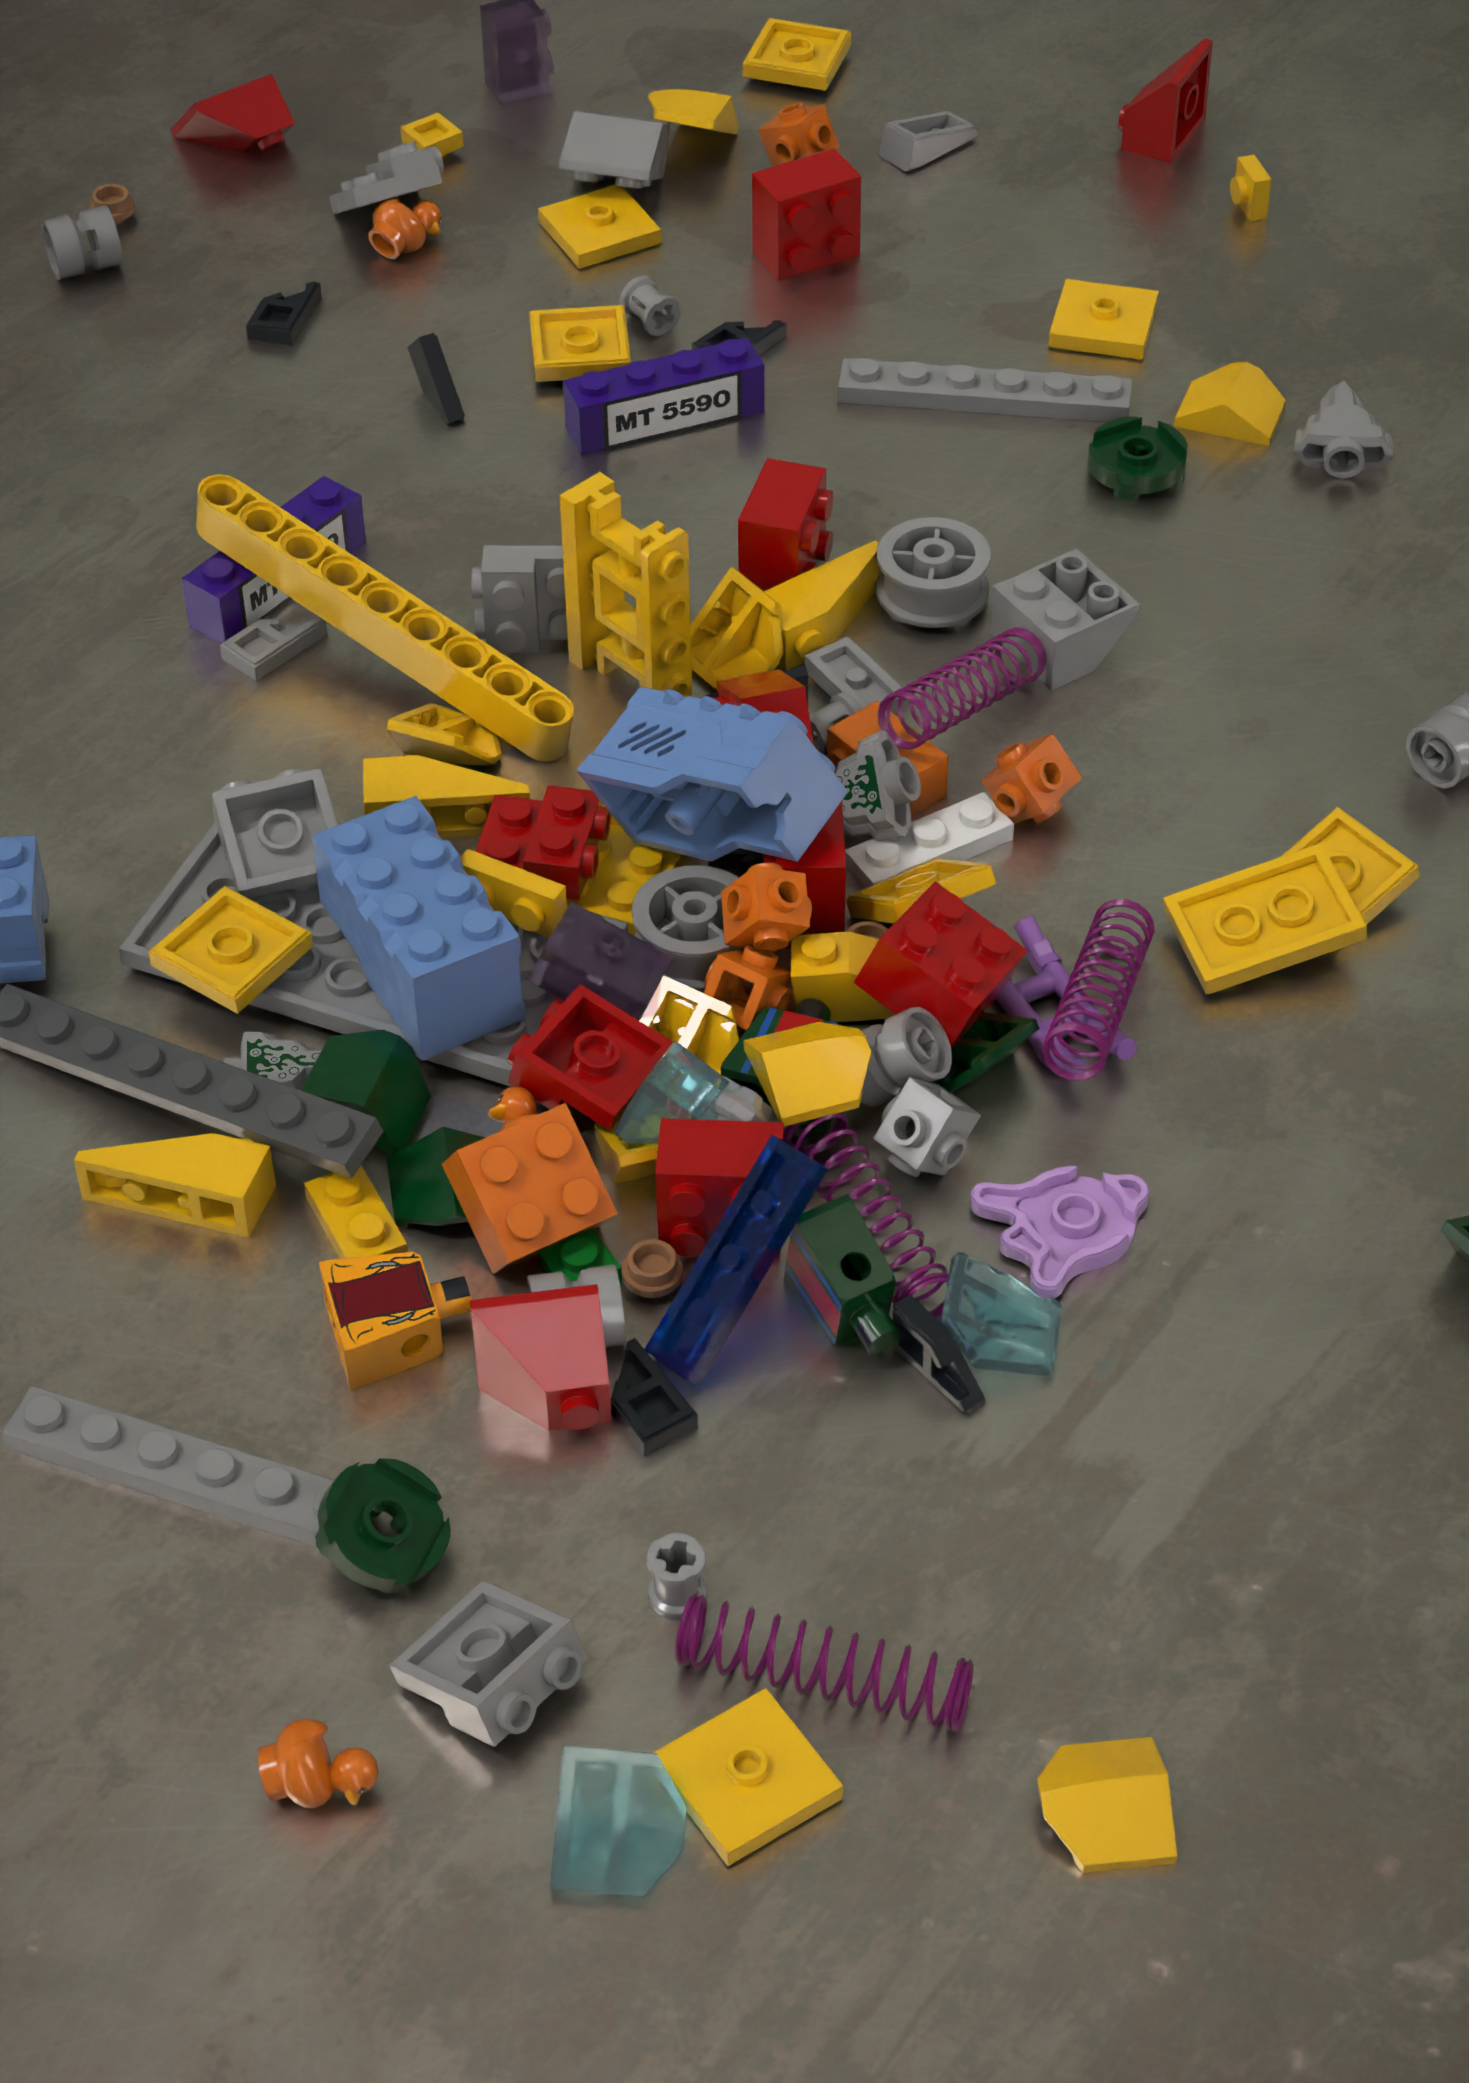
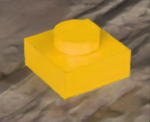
M439 112L401 127L403 144L416 142L418 150L436 146L442 158L446 154L464 147L463 132Z
M1254 154L1237 157L1236 174L1230 181L1232 200L1241 207L1250 221L1267 218L1272 180Z

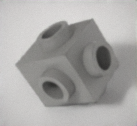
M909 1077L900 1094L893 1098L884 1109L881 1118L882 1124L873 1139L891 1151L888 1160L905 1173L919 1177L923 1171L945 1176L948 1170L954 1167L964 1156L967 1149V1138L981 1117V1114L940 1085Z

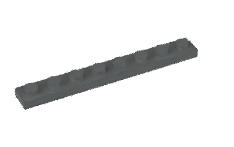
M6 984L0 992V1048L241 1138L269 1145L273 1150L348 1178H353L383 1133V1129L376 1117Z

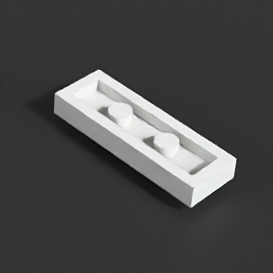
M982 792L911 822V827L907 830L906 837L883 841H876L872 838L846 849V869L863 888H867L937 858L964 861L1012 841L1014 823L997 809L994 802L985 792Z

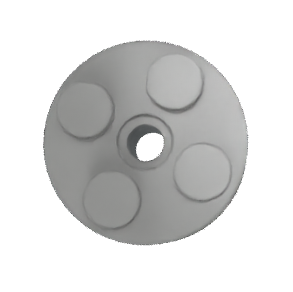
M922 517L911 519L892 527L880 539L877 547V562L881 569V574L876 582V595L880 605L889 613L893 621L928 628L962 627L967 625L971 618L976 616L986 605L989 597V582L985 573L990 566L991 549L986 538L972 526L950 518Z
M702 865L682 866L655 875L639 889L632 904V919L636 929L633 949L638 966L650 979L659 984L664 975L703 993L707 972L713 961L717 958V955L743 948L725 945L721 891L737 880L738 876L716 867Z

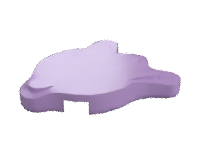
M1065 1166L1043 1172L1025 1183L1010 1185L982 1182L976 1184L971 1191L970 1207L973 1213L979 1217L1011 1225L1010 1228L1004 1230L1000 1235V1251L1005 1256L1020 1261L1030 1268V1288L1035 1295L1044 1299H1052L1062 1294L1068 1281L1076 1275L1102 1269L1119 1260L1127 1252L1134 1238L1137 1220L1148 1206L1150 1190L1147 1183L1136 1175H1113L1103 1172L1102 1181L1091 1177L1078 1176L1077 1166Z

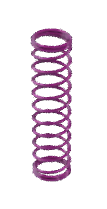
M1025 628L1006 630L996 638L988 640L985 644L977 646L974 650L966 652L963 656L955 658L952 662L942 665L940 668L931 671L928 675L909 683L906 687L896 690L880 702L877 712L880 729L889 734L892 742L899 749L912 750L918 748L925 741L934 739L937 734L946 732L950 727L958 725L960 721L969 719L971 715L979 713L994 702L1002 700L1005 696L1013 694L1017 689L1023 688L1026 684L1037 680L1043 674L1046 666V652L1041 641L1034 633ZM1008 636L1020 637L1034 648L1038 658V667L1033 676H1031V660L1027 652L1019 643L1007 638ZM1003 642L1015 646L1023 654L1027 663L1026 678L1021 677L1020 666L1016 658L1006 648L1002 647ZM1001 651L1012 660L1016 668V675L1006 668L1002 660ZM983 655L988 656V664L982 660ZM992 658L995 660L999 671L1005 676L1006 683L996 674ZM972 661L977 662V670L970 666ZM981 665H983L992 676L994 688L991 687L985 680L981 670ZM961 667L966 669V677L959 672ZM970 671L979 679L983 694L973 685ZM950 673L955 675V684L948 679ZM959 677L967 684L972 700L967 698L962 691ZM938 680L943 681L944 691L936 685ZM998 683H999L1000 685L1004 686V690H1003V691H1000V690H999V685H998ZM948 684L956 691L960 700V706L951 698ZM927 686L932 688L933 698L925 692ZM987 689L993 693L992 697H988ZM936 690L944 697L949 713L939 703ZM915 692L921 694V700L914 695ZM976 696L982 699L981 703H977ZM925 697L935 708L937 719L928 710ZM896 698H898L897 714L901 725L909 735L918 740L916 742L903 740L892 727L890 709ZM904 698L909 700L912 717L918 726L923 729L922 735H918L910 730L902 715V702ZM964 701L971 705L970 710L965 709ZM913 703L919 709L923 723L916 716ZM953 707L960 712L959 716L954 715ZM941 713L948 717L947 723L942 722ZM931 721L937 724L936 729L931 728Z
M1114 899L1104 903L1096 911L1042 1046L1044 1061L1049 1069L1059 1077L1070 1081H1086L1095 1078L1104 1068L1109 1050L1124 1015L1123 1012L1127 1007L1128 999L1131 996L1137 975L1140 972L1146 951H1148L1155 932L1152 917L1139 903L1128 899ZM1114 907H1127L1139 913L1144 918L1147 927L1135 916L1123 912L1101 915L1106 910ZM1114 917L1130 919L1141 927L1145 940L1143 941L1140 935L1129 927L1119 924H1105L1103 926H1099V924ZM1106 929L1126 931L1136 938L1139 945L1133 946L1125 939L1119 937L1103 936L1102 931ZM1109 941H1115V942L1122 943V944H1124L1126 947H1120V946L1114 945V944H1112V943L1109 942ZM1097 944L1100 948L1094 949L1093 945ZM1097 953H1106L1114 958L1125 960L1129 966L1120 967L1116 963L1102 960ZM1093 956L1095 960H1089L1088 957ZM1092 965H1102L1112 971H1119L1124 978L1115 979L1110 975L1098 972ZM1088 968L1091 972L1085 973L1084 969ZM1087 977H1097L1108 983H1114L1119 990L1110 991L1105 987L1095 985ZM1083 980L1087 985H1080L1079 981ZM1093 989L1103 995L1110 996L1114 1002L1104 1003L1101 1000L1089 997L1083 990ZM1078 992L1082 997H1075L1074 993ZM1122 994V998L1119 1000L1117 995ZM1078 1002H1090L1098 1007H1103L1108 1011L1109 1015H1099L1085 1010ZM1074 1004L1077 1009L1071 1010L1069 1006ZM1113 1007H1117L1116 1012L1113 1011ZM1084 1014L1097 1019L1104 1027L1097 1028L1081 1023L1074 1015ZM1069 1017L1073 1022H1066L1064 1018ZM1112 1019V1022H1113V1023H1111V1024L1109 1025V1023L1107 1022V1020ZM1107 1031L1108 1035L1104 1037L1102 1033ZM1067 1032L1073 1039L1081 1043L1097 1045L1099 1051L1086 1053L1071 1048L1063 1040L1060 1033ZM1074 1032H1079L1081 1034L1087 1035L1092 1040L1084 1039L1076 1035ZM1056 1036L1059 1043L1067 1051L1077 1056L1088 1058L1100 1056V1059L1095 1064L1087 1066L1075 1065L1058 1053L1054 1045V1037ZM1049 1046L1054 1056L1058 1060H1060L1064 1065L1069 1066L1075 1070H1085L1088 1072L1072 1073L1062 1069L1052 1059L1050 1055Z
M843 1112L814 1120L801 1133L796 1145L792 1143L791 1139L792 1133L799 1123L786 1126L784 1131L786 1146L795 1153L794 1156L798 1164L805 1168L807 1178L816 1185L819 1197L827 1202L836 1199L832 1197V1194L837 1185L852 1180L865 1167L874 1169V1179L861 1183L848 1195L852 1200H855L870 1191L876 1183H880L885 1186V1195L872 1200L862 1207L859 1211L861 1217L879 1209L886 1200L896 1202L897 1209L895 1213L887 1215L873 1224L869 1231L871 1234L877 1233L892 1224L897 1217H904L908 1221L907 1229L887 1239L879 1247L880 1250L885 1251L896 1246L908 1234H915L919 1238L917 1247L904 1252L892 1264H889L891 1269L893 1270L907 1263L919 1251H926L931 1257L927 1265L916 1269L903 1281L896 1282L895 1287H899L892 1299V1303L894 1305L909 1294L913 1296L925 1286L938 1282L928 1292L915 1297L919 1302L934 1294L946 1282L950 1285L947 1297L935 1309L929 1311L936 1319L943 1316L957 1298L959 1289L957 1283L952 1276L947 1274L946 1266L934 1264L936 1258L935 1250L929 1246H923L924 1234L917 1229H912L914 1222L912 1215L900 1212L903 1205L901 1199L894 1195L889 1196L891 1192L890 1182L885 1179H879L880 1168L877 1164L868 1162L870 1156L868 1149L863 1146H857L859 1138L856 1132L846 1130L848 1121ZM836 1118L834 1127L826 1136L815 1143L800 1146L805 1135L814 1126L824 1120ZM844 1134L852 1136V1146L839 1150L824 1165H811V1160L815 1153L830 1148ZM855 1150L863 1153V1163L851 1166L841 1173L835 1181H821L826 1169L841 1164ZM800 1154H809L806 1162ZM842 1154H845V1155H843L841 1158H839L838 1160L834 1161L835 1159H837L838 1157H840ZM811 1170H820L817 1178L813 1176ZM821 1186H831L828 1194L824 1193ZM932 1268H937L942 1272L925 1275Z
M695 1593L689 1597L685 1605L675 1643V1660L678 1665L683 1663L687 1667L692 1663L693 1667L698 1670L708 1663L715 1651L717 1670L724 1676L734 1669L741 1657L742 1673L745 1680L749 1683L760 1675L767 1663L769 1683L774 1689L784 1684L793 1669L795 1689L800 1695L811 1689L820 1672V1690L825 1701L828 1702L836 1697L846 1679L847 1700L852 1708L863 1702L873 1683V1705L879 1715L888 1710L899 1689L900 1714L905 1721L914 1717L926 1694V1717L932 1728L938 1725L943 1718L945 1729L947 1731L952 1729L953 1733L958 1731L962 1724L973 1679L974 1665L971 1659L968 1661L963 1657L958 1659L944 1703L933 1721V1688L938 1653L936 1651L931 1654L920 1691L911 1710L907 1714L906 1685L912 1650L910 1644L905 1647L892 1689L886 1702L880 1708L879 1685L885 1647L884 1638L878 1642L869 1675L859 1697L854 1702L853 1671L859 1640L857 1632L852 1635L844 1666L833 1690L828 1695L826 1673L830 1641L833 1633L831 1625L826 1628L818 1660L807 1684L802 1689L800 1684V1661L807 1627L805 1619L800 1622L797 1639L788 1664L780 1679L775 1682L774 1651L781 1621L779 1613L774 1615L765 1651L756 1670L750 1676L748 1673L747 1656L749 1636L755 1616L753 1606L748 1609L744 1631L735 1655L724 1670L722 1667L721 1649L723 1629L729 1611L728 1601L726 1600L722 1603L715 1635L705 1657L700 1663L696 1660V1654L704 1631L707 1601L703 1594L698 1596Z

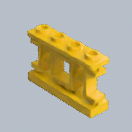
M598 472L560 494L569 661L582 670L597 662L598 671L603 675L621 667L639 680V687L661 691L672 689L685 698L691 696L692 659L688 532L677 527L665 534V525L658 520L640 530L622 517L621 495L615 492L614 481L603 473ZM625 591L636 598V608L625 601Z

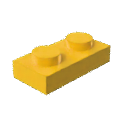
M467 849L460 858L465 872L468 875H475L486 890L490 906L494 911H502L510 923L526 931L535 932L556 941L567 929L568 915L565 885Z
M362 1165L352 1179L331 1172L304 1183L306 1199L340 1259L408 1252L404 1237Z

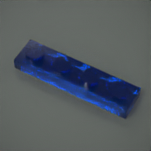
M773 1134L771 1135L646 1345V1352L687 1381L698 1385L702 1383L827 1173V1167L785 1140Z

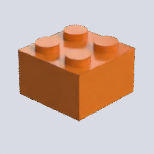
M566 1103L458 1149L442 1163L492 1274H496L538 1255V1252L591 1228L600 1227L618 1214Z

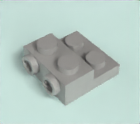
M411 142L377 153L379 162L366 166L368 175L340 183L342 192L329 196L333 213L345 212L443 183L440 174L444 172V164L440 151L436 146L418 150L416 142Z
M483 545L481 567H472L471 574L472 598L483 599V607L475 608V636L479 639H486L487 644L501 653H539L540 640H568L562 545Z
M302 768L289 769L278 774L276 778L254 783L246 780L235 781L227 784L219 791L211 792L214 819L226 861H229L237 893L247 898H253L318 883L312 835L337 826L321 768L308 771Z
M482 1581L389 1666L399 1686L441 1705L450 1726L495 1747L508 1734H520L526 1731L535 1718L536 1708L556 1689L566 1690L571 1688L580 1678L583 1663L588 1658L571 1619Z

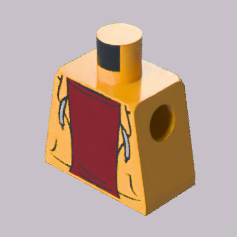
M415 1252L332 1259L319 1262L324 1302L350 1390L363 1387L438 1358L444 1351L440 1320L471 1313V1296L465 1277L462 1276L430 1284L421 1255Z

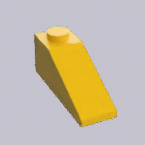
M874 540L764 591L781 605L783 654L778 665L786 671L805 663V655L836 642L876 592L877 578L881 574V569L877 562L879 542Z
M420 755L363 758L365 815L417 796L434 819L440 838L481 836L495 795L530 799V790L527 784Z
M849 931L798 935L791 941V982L796 1009L802 1000L812 998L828 1006L831 1011V1022L887 1019L894 1016L893 1012L853 983L879 939Z
M216 1133L78 1151L74 1158L83 1200L250 1238L276 1187L271 1147L269 1145L256 1143L247 1138L238 1139Z

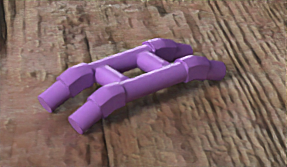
M1029 916L1017 922L1014 928L1022 944L1028 950L1026 956L1038 975L1015 984L1012 983V978H1010L995 1000H997L1008 1015L1037 1020L1040 1029L1028 1041L1035 1049L1036 1056L1049 1068L1043 1059L1042 1046L1054 1017L1042 1021L1028 1003L1052 993H1056L1061 999L1071 975L1062 965V960L1055 952L1049 939L1045 938L1035 917ZM1078 992L1074 993L1075 997H1082ZM1078 1002L1085 1010L1105 1015L1090 1002ZM1074 1004L1069 1006L1071 1010L1077 1009ZM1084 1014L1074 1015L1081 1023L1097 1028L1104 1027L1097 1019ZM1069 1017L1064 1018L1066 1022H1073ZM1118 1028L1109 1053H1112L1121 1060H1129L1136 1053V1042L1122 1033L1121 1028ZM1107 1031L1102 1033L1104 1037L1108 1035ZM1067 1032L1060 1033L1062 1038L1069 1035ZM1056 1036L1054 1037V1045L1063 1058L1075 1065L1086 1066V1063L1081 1058L1067 1051L1059 1043ZM1049 1046L1050 1055L1052 1059L1062 1069L1072 1073L1086 1072L1085 1070H1075L1069 1066L1064 1065L1060 1060H1058L1054 1056Z

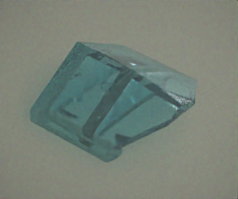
M675 1040L642 1082L613 1132L628 1144L658 1143L661 1118L700 1120L730 1082Z
M963 1252L955 1254L951 1258L941 1323L952 1333L957 1345L972 1366L979 1369L1048 1376L1055 1366L1062 1305L1052 1297L1044 1300L1014 1277L997 1270L985 1262L968 1259L969 1256Z
M563 1745L550 1889L645 1897L683 1851L687 1807L657 1753Z

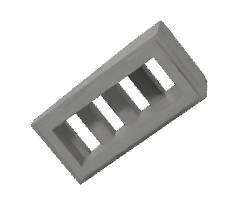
M949 111L887 122L883 126L879 155L882 159L903 171H911L976 138L978 128Z

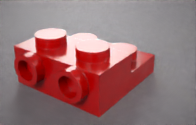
M548 785L543 801L495 795L475 852L565 885L566 899L580 900L586 879H595L599 865V846L597 844L599 840L606 841L608 839L611 814L606 807H603L602 802L592 790Z
M580 984L565 1001L557 998L551 1003L541 1019L540 1028L532 1036L524 1033L516 1041L507 1058V1063L512 1065L508 1083L512 1086L526 1088L534 1095L537 1102L548 1109L567 1103L608 1130H611L673 1060L677 1044Z

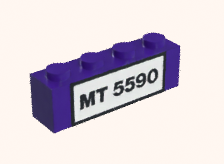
M745 337L729 339L720 344L694 350H682L660 358L635 361L629 365L600 372H588L582 376L563 380L565 428L579 453L583 456L765 412L764 363L749 339Z
M326 476L321 477L281 506L282 509L350 554L366 544L361 495ZM221 551L214 554L182 578L189 627L220 644L255 621L267 618L292 599Z

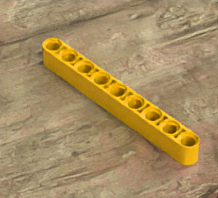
M216 474L210 475L200 482L197 494L196 529L198 535L206 542L529 757L538 761L549 762L558 760L567 752L574 706L565 694L240 480L230 475Z

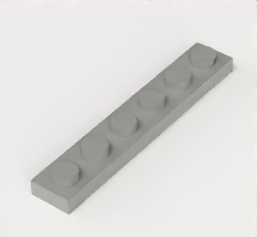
M866 357L858 359L843 358L838 382L837 403L1109 422L1114 419L1129 417L1132 379L1117 378L1113 375H1075L1061 371L1047 373L1020 371L1015 368H977L964 364L949 366L923 364L918 361H879Z
M32 1385L1 1432L5 1449L317 1547L315 1536L319 1529L317 1517L319 1505L324 1493L334 1481L330 1478Z

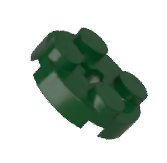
M1142 417L1118 418L1104 423L1094 432L1093 442L1089 443L1088 468L1096 480L1112 488V493L1115 497L1121 500L1132 501L1138 499L1142 494L1159 492L1183 483L1188 444L1184 436L1167 423L1158 421V427L1154 428L1143 426Z
M379 1458L375 1464H362L358 1466L359 1463L347 1467L328 1487L318 1509L319 1529L315 1540L319 1552L327 1559L332 1560L333 1564L347 1577L361 1585L379 1589L386 1594H396L403 1591L406 1586L421 1580L439 1562L448 1546L451 1529L449 1517L444 1522L443 1511L438 1504L442 1496L436 1485L423 1472L400 1460ZM382 1512L391 1515L393 1519L390 1527L398 1535L387 1534L385 1536L379 1533L371 1523L370 1516L377 1518Z

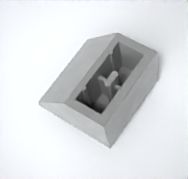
M585 110L574 111L561 153L559 169L572 170L571 179L598 182V180H606L608 175L616 177L615 185L631 188L650 186L651 180L664 178L670 122Z
M1076 548L993 585L990 634L996 638L999 634L1012 628H1025L1034 633L1041 641L1046 652V666L1043 674L1038 679L1053 691L1096 670L1140 612V603ZM1008 636L1007 638L1019 643L1027 652L1031 660L1032 673L1034 674L1038 667V658L1034 648L1020 637ZM1003 642L1002 645L1027 668L1023 654L1015 646Z

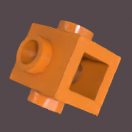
M802 102L791 104L778 112L779 115L758 129L772 167L840 147L824 105L805 107Z
M1051 733L1025 744L1019 741L1005 748L994 758L998 766L985 776L981 782L993 798L997 809L1014 824L1033 818L1035 823H1039L1048 819L1062 808L1063 804L1060 798L1079 782L1082 776L1054 734Z
M760 863L751 866L745 874L721 891L725 945L743 948L746 945H754V948L760 951L776 952L787 947L788 942L810 927L812 904L807 896L805 873L782 870V867L775 863Z
M746 945L742 949L718 954L707 972L704 983V994L733 1007L737 1029L739 1032L744 1033L762 1009L773 1007L786 1011L792 997V990L788 988L791 980V970L777 964L779 957L775 953L757 950L754 948V945Z

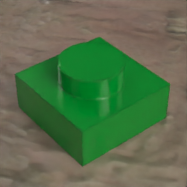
M593 1228L538 1252L539 1268L543 1273L562 1271L571 1282L577 1281L581 1270L589 1267L615 1264L619 1283L622 1284V1267Z

